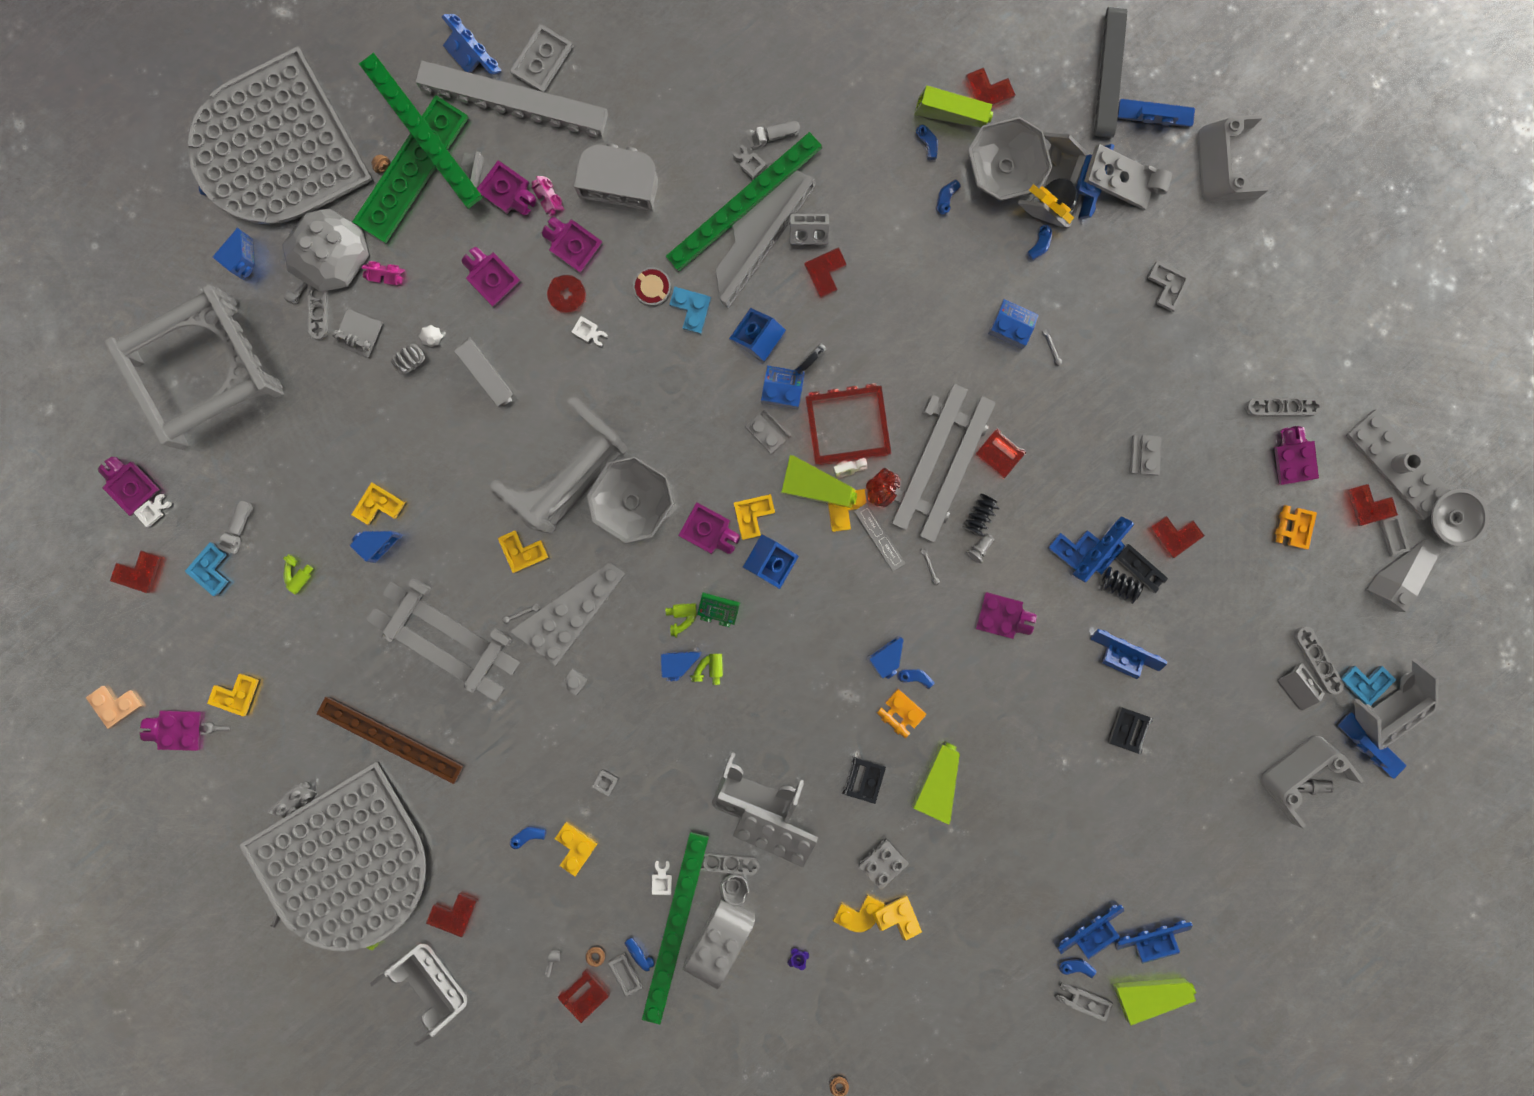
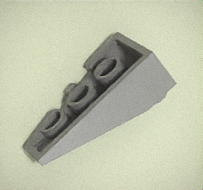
M1424 539L1401 558L1391 563L1386 569L1377 573L1366 590L1396 612H1407L1417 598L1442 550L1429 540Z

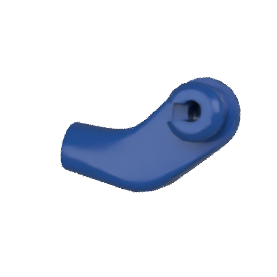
M919 125L916 129V134L927 146V159L936 160L938 139L926 125Z
M954 180L941 188L937 201V211L940 214L950 211L951 197L961 188L958 180Z
M1048 225L1040 227L1038 242L1027 252L1031 260L1046 253L1049 249L1052 229Z
M919 669L902 670L898 674V679L901 682L916 681L927 689H930L935 683L924 671Z
M534 827L524 828L510 839V846L513 849H519L528 840H544L546 830Z
M633 938L625 941V946L638 966L644 971H650L649 968L655 965L651 957L645 959L642 950Z
M1083 959L1063 961L1059 967L1061 973L1065 975L1081 972L1093 978L1097 972Z

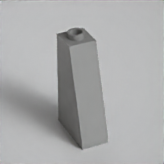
M470 337L454 348L455 353L497 406L500 404L505 406L512 400L511 396L513 393Z

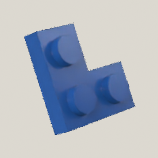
M1087 530L1074 544L1062 533H1059L1048 546V549L1076 571L1100 540Z

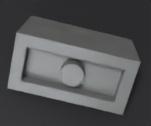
M476 151V155L464 152L461 168L474 186L478 188L484 157L478 151Z
M1303 663L1296 665L1291 673L1279 679V683L1301 710L1319 703L1326 693Z

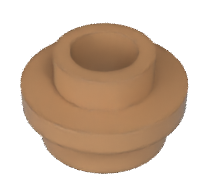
M381 154L375 156L371 161L372 169L376 173L385 172L390 165L389 158Z
M592 947L586 953V962L592 967L600 966L605 960V953L599 947ZM597 953L599 958L593 959L592 954Z
M835 1077L830 1082V1091L834 1096H845L847 1094L849 1084L845 1078ZM840 1083L843 1085V1087L841 1089H837L836 1085Z

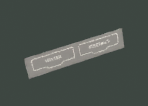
M866 503L854 512L892 571L894 572L906 564L869 505Z

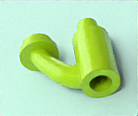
M288 554L283 557L285 560L283 579L286 584L285 587L296 595L311 577L309 574L313 568L307 564L304 569L300 568L292 578L291 567L296 566L297 559Z
M696 603L673 605V608H665L666 616L673 615L674 618L686 617V620L679 626H677V623L670 625L671 637L675 636V638H678V634L687 629L697 617Z
M709 654L700 661L694 674L690 675L691 682L703 681L704 675H701V673L709 665V677H712V685H720V677H723L722 654Z

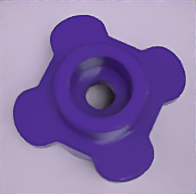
M793 948L788 965L804 970L809 953Z

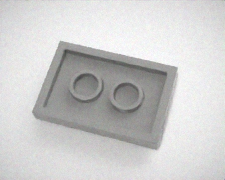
M539 24L510 72L538 91L544 92L572 49L573 43L544 25Z

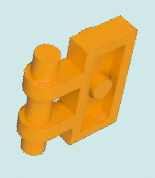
M1283 505L1282 512L1279 513V526L1275 530V543L1283 544L1284 537L1289 538L1288 546L1309 550L1317 512L1296 508L1294 515L1290 514L1291 506ZM1288 520L1293 521L1291 531L1286 530Z
M898 688L885 702L890 709L886 712L881 707L877 711L881 720L884 723H888L895 729L894 732L896 734L902 735L905 739L910 734L905 727L909 724L915 728L927 715ZM895 712L903 718L900 723L892 717Z

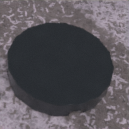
M1058 178L1046 185L1045 188L1058 199L1056 203L1061 205L1063 202L1071 211L1074 209L1079 194L1077 187L1072 181L1066 178Z
M820 343L795 370L802 374L804 370L806 371L819 358L821 351L824 352L826 347Z

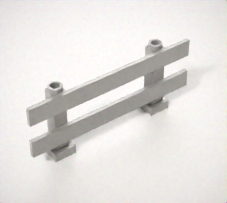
M953 384L945 404L939 403V397L935 395L929 397L922 414L927 417L934 414L939 418L906 492L899 489L901 485L895 482L891 483L884 498V501L890 504L894 501L900 503L892 524L905 530L915 510L927 515L928 518L920 537L931 542H935L943 522L946 523L950 513L948 510L981 435L984 436L987 432L988 426L986 424L996 403L981 396L973 416L970 417L959 412V409L968 390L957 384ZM956 424L966 429V432L933 505L920 498L952 425Z
M411 578L408 586L411 587L409 592L390 582L382 595L400 605L392 618L373 608L366 621L382 630V637L387 641L398 640L465 682L463 688L467 691L474 693L475 690H478L496 702L505 688L485 677L492 664L510 675L515 673L521 662L501 650L504 645L509 646L513 639L499 630L493 629L490 637L493 639L489 643L426 604L420 598L422 595H428L431 588L417 579ZM413 613L482 656L475 668L469 667L405 627L404 624L410 614Z

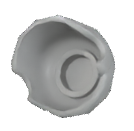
M731 874L725 877L720 884L721 897L733 906H738L745 902V897L749 893L747 881L738 874Z

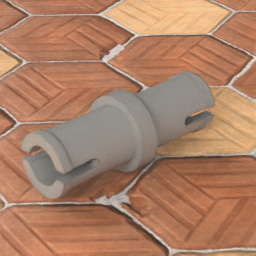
M1310 779L1297 789L1300 793H1310L1311 795L1333 793L1334 789L1330 788H1334V783L1331 780L1316 781L1315 779Z

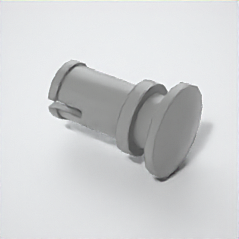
M985 533V536L981 538L977 545H973V550H967L966 553L974 561L982 563L981 557L986 555L985 552L995 539L988 533Z

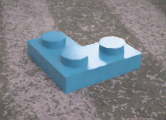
M674 287L669 305L687 311L683 330L697 334L702 333L711 297Z
M210 542L185 572L212 596H217L227 585L228 581L214 569L227 554L217 548L213 542Z
M1352 666L1341 677L1343 683L1365 705L1369 704L1370 706L1396 681L1383 666H1379L1368 678L1356 666Z

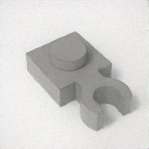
M741 145L740 150L743 154L737 155L736 152H733V157L737 161H742L740 168L754 180L767 167V164L754 152L749 155L746 147Z

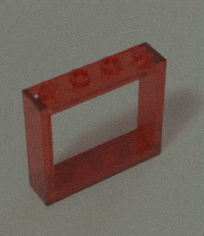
M872 383L858 389V386L847 387L846 391L830 389L825 394L815 391L808 393L809 396H805L815 466L840 463L842 461H855L862 458L890 456L892 454L882 385L877 386L876 383ZM876 393L884 447L820 456L812 402Z

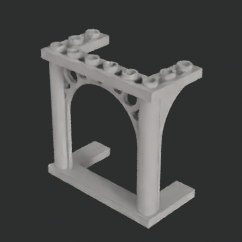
M210 284L202 287L204 290L202 294L117 340L111 337L105 341L160 443L180 450L190 447L183 433L226 409L261 395L268 394L275 398L284 395L281 391L283 386L280 381L261 371V362L250 351L252 346L246 338H243L241 334L243 330L237 321L234 322L232 315L238 312L235 307L237 305L235 299L231 295H227L225 291L222 292L218 287L215 288ZM214 311V321L211 324H207V313ZM201 313L200 320L196 321L194 317L199 316L198 314ZM219 322H220V326L223 327L222 330H218V328H217V325L219 324ZM195 325L208 328L215 332L227 347L230 358L228 377L222 388L212 397L164 422L134 366L139 367L144 364L137 350L183 326ZM229 340L232 341L231 345H228ZM240 356L239 360L243 361V363H237L235 358ZM237 368H245L248 375L244 378L237 377L235 375ZM235 380L240 384L237 385L235 383L234 386H231V381Z
M574 396L568 401L569 404L598 431V434L566 469L548 486L535 491H516L512 488L504 487L496 480L490 486L494 490L492 494L500 501L504 499L509 503L507 506L509 510L515 515L520 513L524 517L522 521L529 528L539 532H549L552 534L556 529L555 525L597 480L606 464L614 461L621 453L624 455L628 450L623 441Z

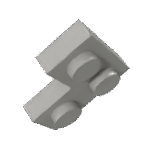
M1157 260L1147 278L1164 287L1156 304L1174 312L1191 276Z

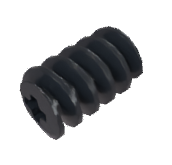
M980 493V497L983 500L976 501L979 507L973 506L972 509L975 513H969L968 515L972 520L966 519L965 524L968 527H962L977 536L984 537L985 534L981 530L989 529L985 523H992L993 521L989 516H996L993 509L999 510L1000 508L996 504L997 501Z
M1112 567L1106 569L1100 581V585L1103 584V591L1110 587V594H1113L1116 590L1118 598L1122 594H1124L1125 601L1131 597V604L1139 598L1144 587V583L1141 584L1139 580L1134 581L1133 577L1127 578V575L1124 573L1120 575L1118 570L1113 572Z

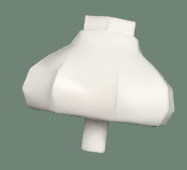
M429 325L421 329L418 337L421 339L422 345L432 348L440 344L443 335L440 333V328Z

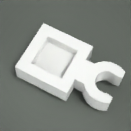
M580 316L571 332L588 343L592 338L595 344L600 347L603 344L598 341V337H608L605 332L596 331L598 325Z
M862 458L856 462L842 461L838 463L837 466H834L836 479L851 476L857 471L868 469L866 459Z
M164 494L157 495L154 503L148 500L134 512L145 527L149 528L163 516L161 510L171 506V502H166L162 505L161 500L165 497Z
M656 861L655 869L658 871V875H652V895H671L672 875H666V871H668L670 866L669 861H666L664 869H660L658 866L659 862Z

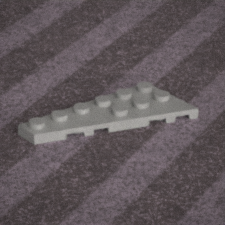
M609 562L510 632L557 666L624 577L625 573Z

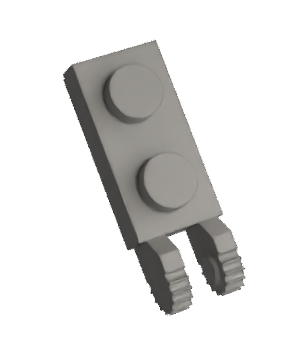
M1061 984L1060 988L1072 993L1073 997L1070 1000L1063 995H1057L1056 1000L1069 1005L1075 1010L1107 1022L1113 1006L1111 1001L1081 989Z

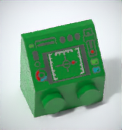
M702 592L697 615L701 616L700 620L711 622L712 619L718 620L719 625L730 628L731 624L735 625L740 602Z

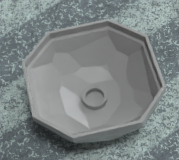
M1021 117L982 126L968 149L977 188L1000 201L1031 194L1029 191L1030 187L1034 184L1040 188L1053 168L1043 130Z
M332 209L305 213L282 244L287 271L320 292L347 287L369 257L364 230Z
M636 457L608 462L587 494L592 522L624 543L653 537L673 506L668 478Z

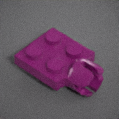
M499 160L477 188L485 199L507 214L510 210L515 209L520 214L527 215L531 212L527 208L528 205L534 208L537 201L536 197L527 190L530 183Z
M552 217L547 222L549 223L548 226L554 229V231L545 225L541 232L542 236L552 244L549 251L581 273L603 242L572 219L568 223H563L557 218Z
M474 247L469 250L475 258L474 261L467 254L461 259L462 264L470 272L466 279L494 307L520 282V279L494 252L487 256L478 247Z
M1293 426L1289 429L1288 427L1282 429V443L1274 447L1279 484L1284 485L1319 479L1315 441H1308L1306 439L1304 427Z
M112 456L104 461L106 463L105 466L101 464L98 467V472L106 480V484L102 488L129 516H132L138 508L160 490L134 462L130 461L125 465L117 457Z
M697 502L678 535L711 554L716 549L731 554L735 547L727 543V541L730 540L738 544L740 539L738 533L729 529V519Z
M986 592L976 629L1014 639L1016 633L1026 635L1033 633L1034 626L1024 624V621L1036 623L1037 615L1025 611L1021 601Z
M160 710L158 718H145L141 721L140 728L151 729V731L144 730L140 732V739L142 741L156 742L157 750L198 751L201 711Z

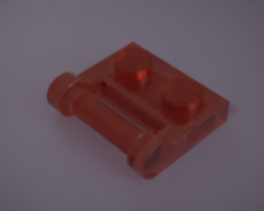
M996 428L975 455L1001 477L1006 478L1026 454V451L1023 448H1018L1001 434L1002 431ZM997 439L1016 456L1011 459L992 442Z
M586 969L582 976L565 993L562 992L558 996V999L582 1023L610 994L594 978L592 973ZM588 982L591 986L572 1003L570 998Z

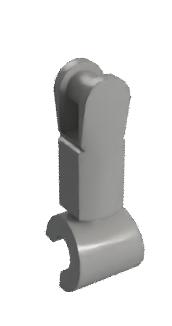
M796 121L767 127L766 131H764L763 127H756L754 131L748 130L747 135L751 149L764 146L767 143V139L769 142L795 136L799 132L800 125Z
M240 501L237 504L227 528L229 533H223L220 537L222 541L217 548L231 554L237 553L241 540L236 535L240 536L244 528L246 519L252 510L251 504L245 501Z

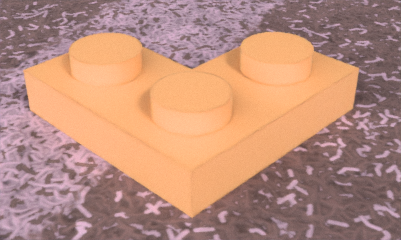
M101 686L86 697L107 729L112 728L142 707L132 690L127 691L114 700L106 687Z

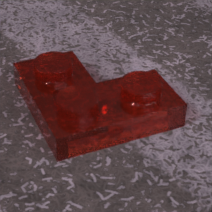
M984 67L965 76L972 95L976 100L995 106L1015 97L1009 78L991 85Z
M839 247L804 263L819 298L837 291L830 273L847 265Z
M1369 484L1348 489L1358 526L1398 515L1393 497L1374 502Z
M1165 516L1150 527L1171 558L1177 557L1205 536L1194 520L1177 531L1169 518Z
M140 551L135 568L116 563L110 581L144 593H150L162 557L146 551Z
M459 893L452 910L434 904L426 924L462 938L477 899Z

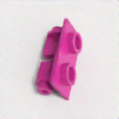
M536 176L537 179L531 182V188L538 199L545 197L540 202L545 213L553 216L556 214L555 210H565L562 206L561 198L555 194L552 188V182L547 177Z
M369 261L362 266V269H366L363 271V278H366L367 281L381 282V276H384V283L396 286L402 284L403 278L400 277V274L405 269H399L397 265L389 264L382 266L379 262Z

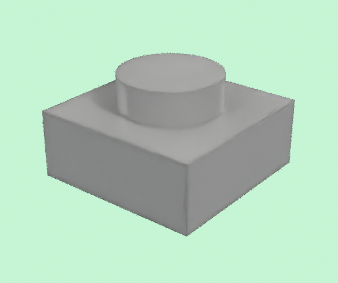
M572 669L561 685L577 696L588 679Z
M601 770L592 788L609 797L619 779Z

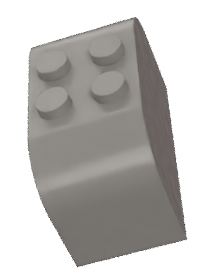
M607 144V146L593 145L585 149L580 156L574 188L578 197L653 210L658 177L653 160L647 154L638 152L635 148L627 147L626 149H621L614 144Z
M720 897L686 958L683 970L718 989L750 934L755 922V914L740 905H730Z

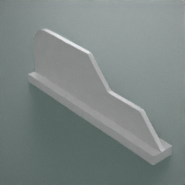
M775 161L767 163V167L763 171H765ZM796 170L733 225L735 244L716 269L720 300L723 305L728 308L731 306L790 223V214L797 213L815 188L814 178Z

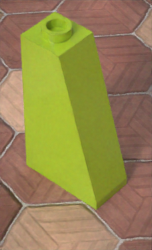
M926 85L918 97L914 115L981 128L991 122L993 111H991L992 104Z
M790 455L782 493L852 508V504L856 503L857 493H855L853 487Z
M946 742L945 745L939 744L912 807L949 825L960 753L956 751V746Z
M1184 978L1113 984L1125 1019L1130 1025L1196 1001L1194 997L1196 990L1193 984Z

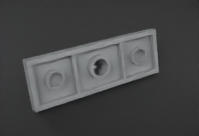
M1377 409L1373 410L1346 434L1422 520L1427 519L1431 515L1432 508L1437 499L1445 492L1450 491L1424 462L1421 454L1415 452Z

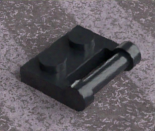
M1120 707L1108 743L1141 755L1143 751L1141 748L1149 724H1152L1154 718ZM1139 719L1142 720L1135 744L1132 746L1130 743Z
M853 756L851 771L846 788H843L842 794L876 804L886 766ZM861 765L865 767L859 790L856 792L853 791Z

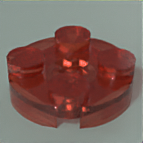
M561 275L553 278L547 290V297L555 310L563 314H571L576 312L585 303L586 290L581 281L576 277ZM565 290H569L572 293V296H568V299H564L562 292H565Z
M883 468L873 479H870L866 484L869 502L877 507H886L891 504L897 496L895 494L896 488H900L898 474Z

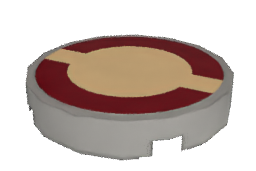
M650 267L643 269L637 274L634 279L633 289L635 296L641 303L648 306H657L665 302L669 297L671 283L664 271L659 268Z

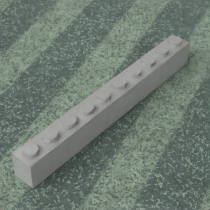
M422 60L416 78V84L424 93L431 94L435 92L443 98L449 99L454 97L462 103L473 102L481 108L492 107L497 112H511L516 117H530L531 120L539 123L546 121L551 126H565L573 132L584 131L592 137L603 135L608 117L606 108Z

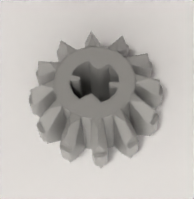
M411 344L397 352L391 359V363L399 374H406L423 363L425 356L417 345Z

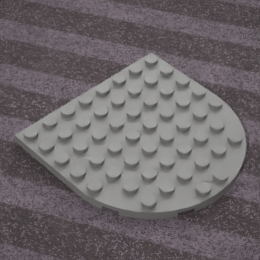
M299 46L218 87L210 94L211 96L204 105L199 107L190 127L188 136L189 163L198 185L219 208L245 221L276 224L294 220L372 181L370 174Z
M378 762L373 763L239 845L282 922L291 932L302 938L303 941L326 950H357L386 939L396 932L410 917L424 887L426 861L421 839Z

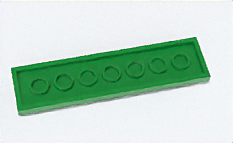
M437 95L434 96L422 115L447 150L469 118L468 115ZM411 133L352 221L385 244L436 168Z

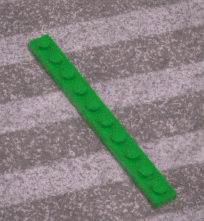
M373 52L359 63L360 67L463 204L469 209L481 200L483 196Z
M810 132L807 133L665 256L678 272L682 270L822 149L820 142Z
M690 832L642 1016L643 1021L661 1024L709 836Z

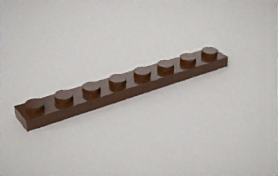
M329 697L324 698L316 713L326 720L452 784L456 783L464 767Z

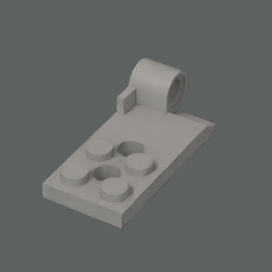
M1101 144L1095 145L1084 182L1146 210L1152 192L1167 194L1172 173L1164 169H1156L1150 165L1143 166ZM1106 165L1110 169L1109 175L1105 172ZM1121 172L1124 174L1125 177L1124 182H1122L1120 179Z

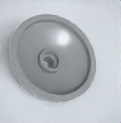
M1453 489L1442 494L1435 502L1431 512V523L1436 535L1445 543L1453 546H1467L1478 541L1486 532L1489 524V511L1485 501L1477 493L1468 489ZM1453 514L1455 515V520H1454V521L1452 520V515H1453Z

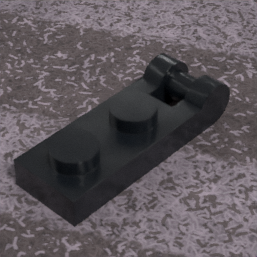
M1127 544L1115 558L1155 594L1159 590L1158 587L1168 580L1160 570L1130 544ZM1152 575L1156 577L1153 582L1150 580Z

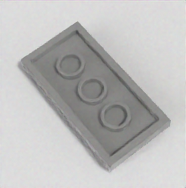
M749 806L746 807L733 834L734 837L801 867H804L818 840L817 836Z

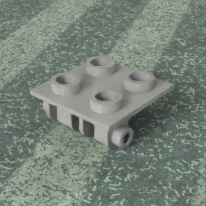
M347 309L339 330L333 332V337L335 338L333 344L369 358L383 322Z
M307 782L295 785L267 813L284 818L311 802L317 792L310 790V785Z
M887 839L885 841L882 840L877 849H873L874 852L872 854L869 852L870 856L861 860V863L858 865L881 890L909 865Z

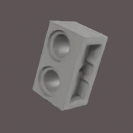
M790 214V244H829V214Z

